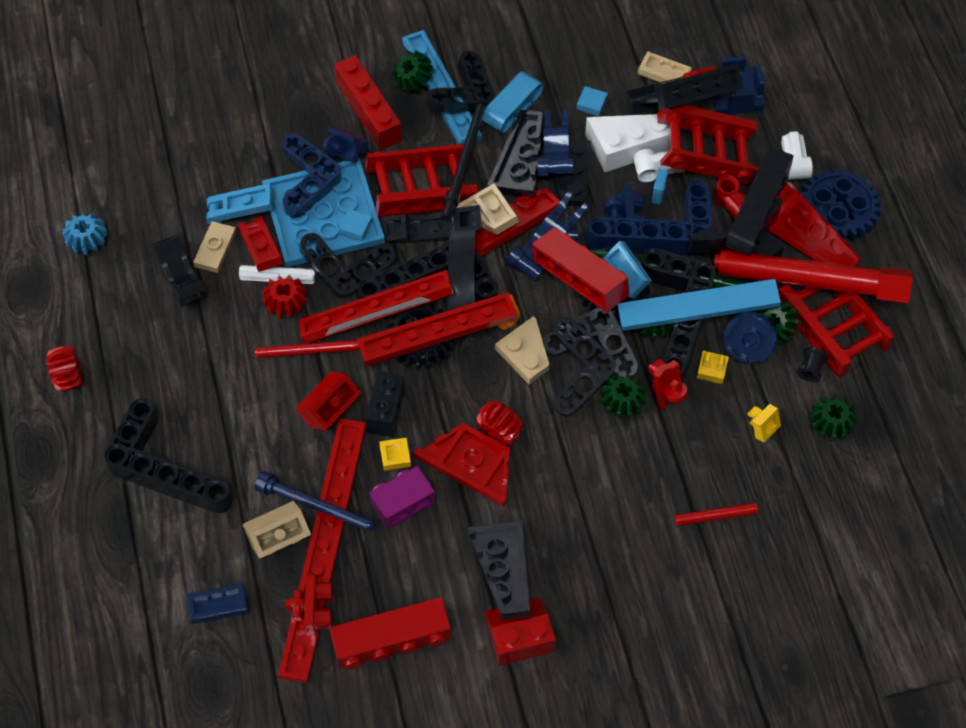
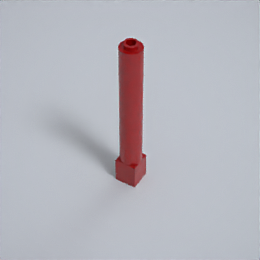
M724 249L721 250V254L715 255L714 268L718 270V275L760 281L775 279L776 283L876 296V299L909 303L913 271L887 267H880L879 270L755 253L749 256L739 251Z

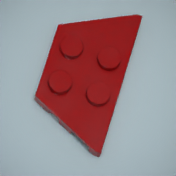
M462 423L453 428L450 433L442 434L435 438L434 443L423 449L419 447L413 452L415 459L500 506H505L510 448Z

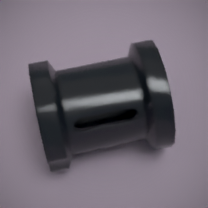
M808 347L804 353V363L798 368L797 374L805 381L818 382L821 378V367L827 362L828 355L819 348Z

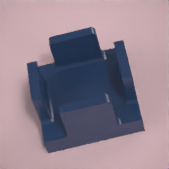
M745 56L723 58L720 68L734 64L739 65L743 88L712 96L715 112L730 115L764 111L763 90L765 81L761 66L755 65V67L745 68Z

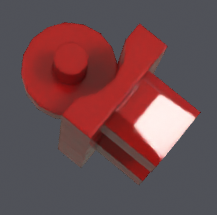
M658 359L649 366V373L654 378L651 385L652 391L656 394L658 407L664 410L670 402L678 404L687 397L688 390L687 386L681 381L679 363L673 360L667 364L662 359Z
M306 576L305 599H303V592L298 590L294 591L293 599H288L285 602V609L293 612V620H301L302 613L305 612L304 627H306V635H315L316 629L331 627V609L316 608L317 602H332V584L316 582L315 576Z

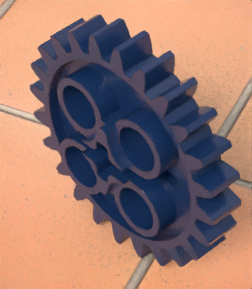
M837 168L834 169L832 174L825 169L823 176L816 172L814 179L809 177L807 184H803L800 192L844 239L846 236H849L852 241H855L856 235L863 238L866 231L871 232L873 225L877 224L881 212L879 207L882 202L877 199L879 192L872 191L874 184L866 185V177L859 180L857 178L858 172L853 173L852 176L848 175V169H845L843 174L839 173Z

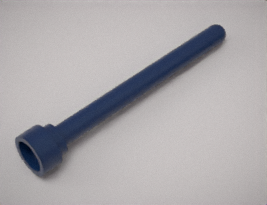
M262 471L256 479L255 490L264 495L276 493L364 530L371 531L374 529L375 524L372 520L281 484L279 479H276V475Z

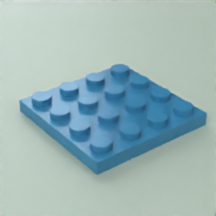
M359 158L358 162H339L338 164L341 169V180L307 212L296 218L290 217L285 213L283 198L309 173L301 171L262 181L263 185L270 183L274 188V210H270L286 267L307 263L299 251V245L302 237L308 233L318 234L335 255L385 244L383 231L377 218L375 206ZM309 185L305 190L313 193L318 191L319 187ZM298 202L297 204L291 203V204H290V207H291L292 205L299 206V202ZM348 208L372 216V223L363 241L339 233L338 228ZM307 241L306 249L312 248L317 253L315 250L316 243H309ZM317 253L314 259L317 260L320 255Z

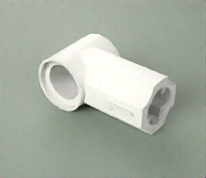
M789 132L787 135L782 136V150L794 155L788 180L811 178L812 160L811 157H807L803 135H800L798 132Z
M642 149L633 155L638 180L641 182L655 180L658 169L667 170L668 174L685 172V170L660 165V160L667 152L654 153L651 149Z

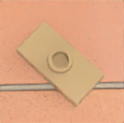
M650 52L646 53L638 68L639 75L658 82L682 77L684 73L692 71V67Z
M212 221L194 259V267L219 273L236 235V228Z

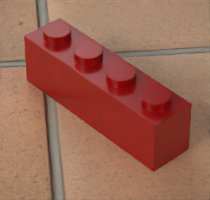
M354 55L335 63L336 83L379 150L381 151L401 142L400 121L358 57Z
M554 227L532 243L535 263L605 312H609L629 296V280L627 275L623 271L612 267L604 258H599L590 252L586 246L574 241L567 233H562Z
M441 597L329 627L339 669L346 668L348 670L356 669L362 666L364 662L371 660L375 662L385 661L393 654L401 652L402 654H410L416 652L422 646H440L446 643L448 639H451V628Z

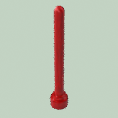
M357 340L259 347L255 349L254 354L258 358L356 351L359 350Z

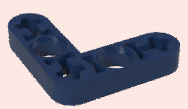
M292 133L285 136L282 140L283 153L287 158L309 173L283 198L285 213L290 217L296 218L307 212L341 180V169L336 161L298 134ZM308 156H315L318 158V160L315 163L305 162V159ZM309 185L319 187L318 191L309 193L305 189ZM299 202V206L292 205V206L290 207V204H291V203L297 204V203Z

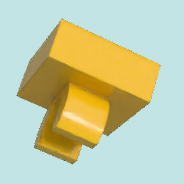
M703 351L697 378L723 384L729 356Z
M771 404L763 411L754 406L748 412V416L753 418L749 423L754 428L755 437L763 443L781 426L778 408Z
M407 438L380 441L384 471L411 467Z

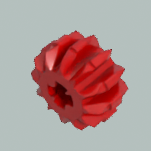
M290 274L286 279H282L280 275H278L277 281L269 279V286L263 289L264 306L268 308L270 315L277 313L279 319L284 314H287L291 319L293 312L300 314L301 307L306 306V288L302 286L299 278L293 280Z
M69 345L49 350L46 358L47 368L54 387L58 391H70L82 386L83 370L75 348Z
M495 400L488 401L480 409L476 417L477 425L481 427V430L504 445L511 444L513 440H516L523 428V422L518 418V414L514 413L504 403L500 404Z

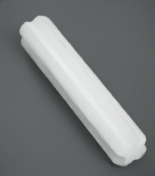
M241 265L239 268L240 280L269 282V279L277 281L278 275L282 279H286L290 274L293 280L299 278L302 284H314L316 276L314 269L272 267L260 272L257 271L256 266Z

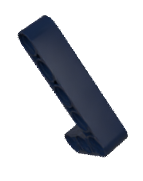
M693 180L688 184L682 202L684 221L595 217L589 222L585 243L593 250L610 251L619 241H624L632 252L644 253L646 250L654 248L675 254L702 255L689 253L688 244L690 235L712 226L709 186L701 180Z

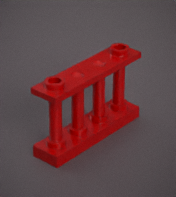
M684 104L660 110L657 114V123L670 126L671 149L660 160V165L718 178L724 175H731L737 178L741 184H750L754 180L759 167L748 164L746 141L758 130L757 121ZM680 128L692 131L694 152L682 150ZM703 133L714 136L716 157L704 155ZM725 138L736 141L738 162L726 160Z
M464 144L367 154L365 171L366 173H377L382 194L377 196L375 208L377 218L442 211L445 206L443 202L445 194L450 190V187H441L435 166L449 165L454 178ZM425 167L431 189H416L411 168ZM401 169L406 191L393 193L387 171ZM463 180L459 192L461 195L459 203L478 193L476 184L466 185Z
M789 284L779 288L780 300L791 302L793 309L800 311L796 319H800L802 323L796 324L797 329L812 347L826 352L828 355L826 364L838 379L848 373L852 357L876 343L884 352L889 350L894 338L891 329L881 322L858 293L833 290L838 297L815 310H809L803 303V300L822 289L805 287L797 292L793 291ZM843 305L854 315L830 330L825 329L818 321ZM860 324L870 334L847 349L841 348L834 340Z

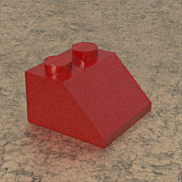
M539 598L530 600L531 618L502 621L497 608L484 611L499 666L555 651L556 639L548 613Z

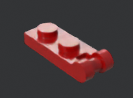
M262 216L254 218V221L249 223L241 222L237 224L240 235L258 272L283 264L279 251Z

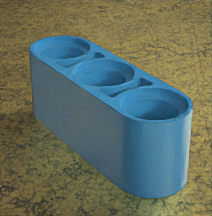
M520 72L486 107L482 121L501 133H505L515 123L520 109L527 110L538 99L543 91L544 84L527 73Z

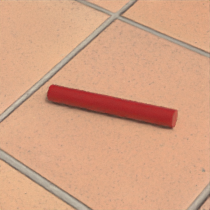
M756 503L685 513L674 515V521L676 526L746 516L758 514V507Z

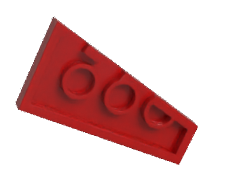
M787 182L779 195L783 200L780 214L768 230L817 262H827L830 260L833 264L857 267L862 257L792 183Z
M547 188L536 191V197L521 196L516 198V202L509 204V206L516 214L519 222L499 234H494L482 228V231L477 233L478 253L482 257L541 222L561 201Z

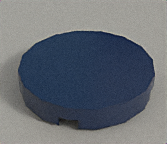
M743 312L735 315L728 322L724 330L723 340L728 354L735 360L745 364H752V362L766 360L773 353L777 343V331L773 323L766 316L757 312Z

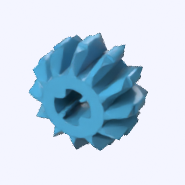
M83 211L79 217L73 214V221H65L66 228L62 229V234L66 246L69 249H73V252L76 254L83 251L87 256L90 250L97 252V246H105L104 239L107 238L108 233L104 221L101 218H97L94 212L87 216Z

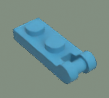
M268 183L210 196L207 198L209 212L206 214V222L208 224H211L212 221L221 223L224 220L274 210V188Z

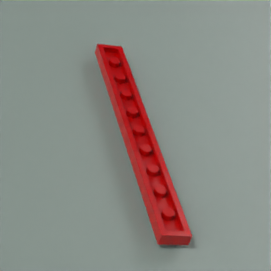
M341 418L338 421L320 499L345 510H348L365 436L366 422ZM318 510L299 585V591L303 592V599H305L306 576H315L316 582L331 583L345 521ZM317 602L316 609H325L326 602ZM303 612L302 618L299 621L293 620L292 615L278 677L281 680L308 684L320 629L315 630V635H306V627H304L305 612Z

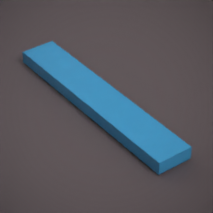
M424 30L402 37V43L406 51L412 53L415 50L420 51L423 55L428 56L432 62L431 65H433L435 70L431 73L433 79L426 82L428 91L435 88L455 87ZM455 97L457 101L464 102L461 97ZM470 112L441 113L457 144H464L472 121ZM480 130L478 131V135L475 142L482 140V134Z
M772 279L619 303L618 313L621 329L626 331L780 307L781 302L776 281Z

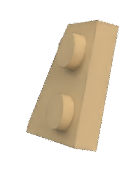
M494 183L462 201L456 207L480 205L481 228L494 234H499L519 222L516 214Z
M534 316L495 344V350L528 384H531L549 370V361L537 320Z

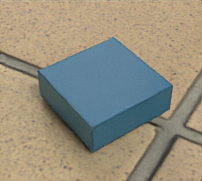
M585 86L576 109L600 116L608 93Z
M658 169L651 203L659 205L662 203L668 176L667 170Z
M348 208L338 228L339 233L363 241L372 223V216Z

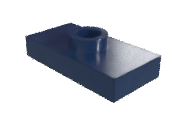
M243 583L187 594L191 624L249 613Z

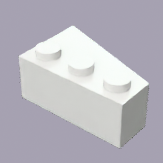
M657 114L587 117L585 136L587 140L591 141V147L604 172L634 163L633 155L639 150L651 149L654 153H660L671 149L670 126L657 123Z

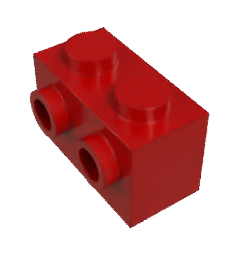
M330 372L299 403L295 410L310 428L326 431L352 405L361 392L346 373Z

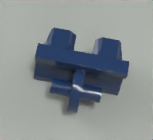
M335 126L328 127L329 136L323 142V149L326 154L339 156L351 163L358 162V155L367 154L368 141L366 139L359 138L353 135V133Z
M624 184L623 191L616 196H611L610 201L604 204L603 211L606 215L614 218L645 219L644 215L634 213V210L639 211L641 209L643 195L633 193L632 185Z

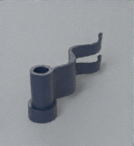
M564 109L562 123L558 128L552 126L549 110H544L543 157H538V177H549V174L574 173L573 158H569V109Z
M569 190L557 207L544 219L532 238L522 249L516 246L505 262L512 268L517 267L532 280L536 281L544 269L534 262L532 243L554 227L562 233H567L580 219L589 205L585 202L571 217L557 225L558 219L573 194Z

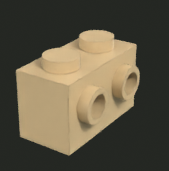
M294 501L242 524L250 544L259 559L311 535L302 511Z

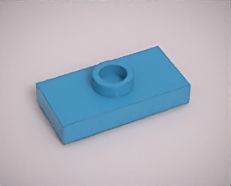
M619 241L603 257L608 264L627 275L629 280V297L635 298L652 281L624 241Z

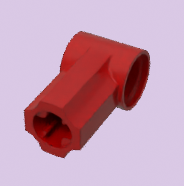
M724 175L717 182L713 200L718 206L725 207L731 216L736 219L746 196L739 189L740 183L737 178L731 175Z

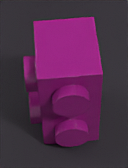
M418 466L411 470L405 469L401 471L395 479L387 483L382 482L369 492L371 505L387 530L435 504V491Z

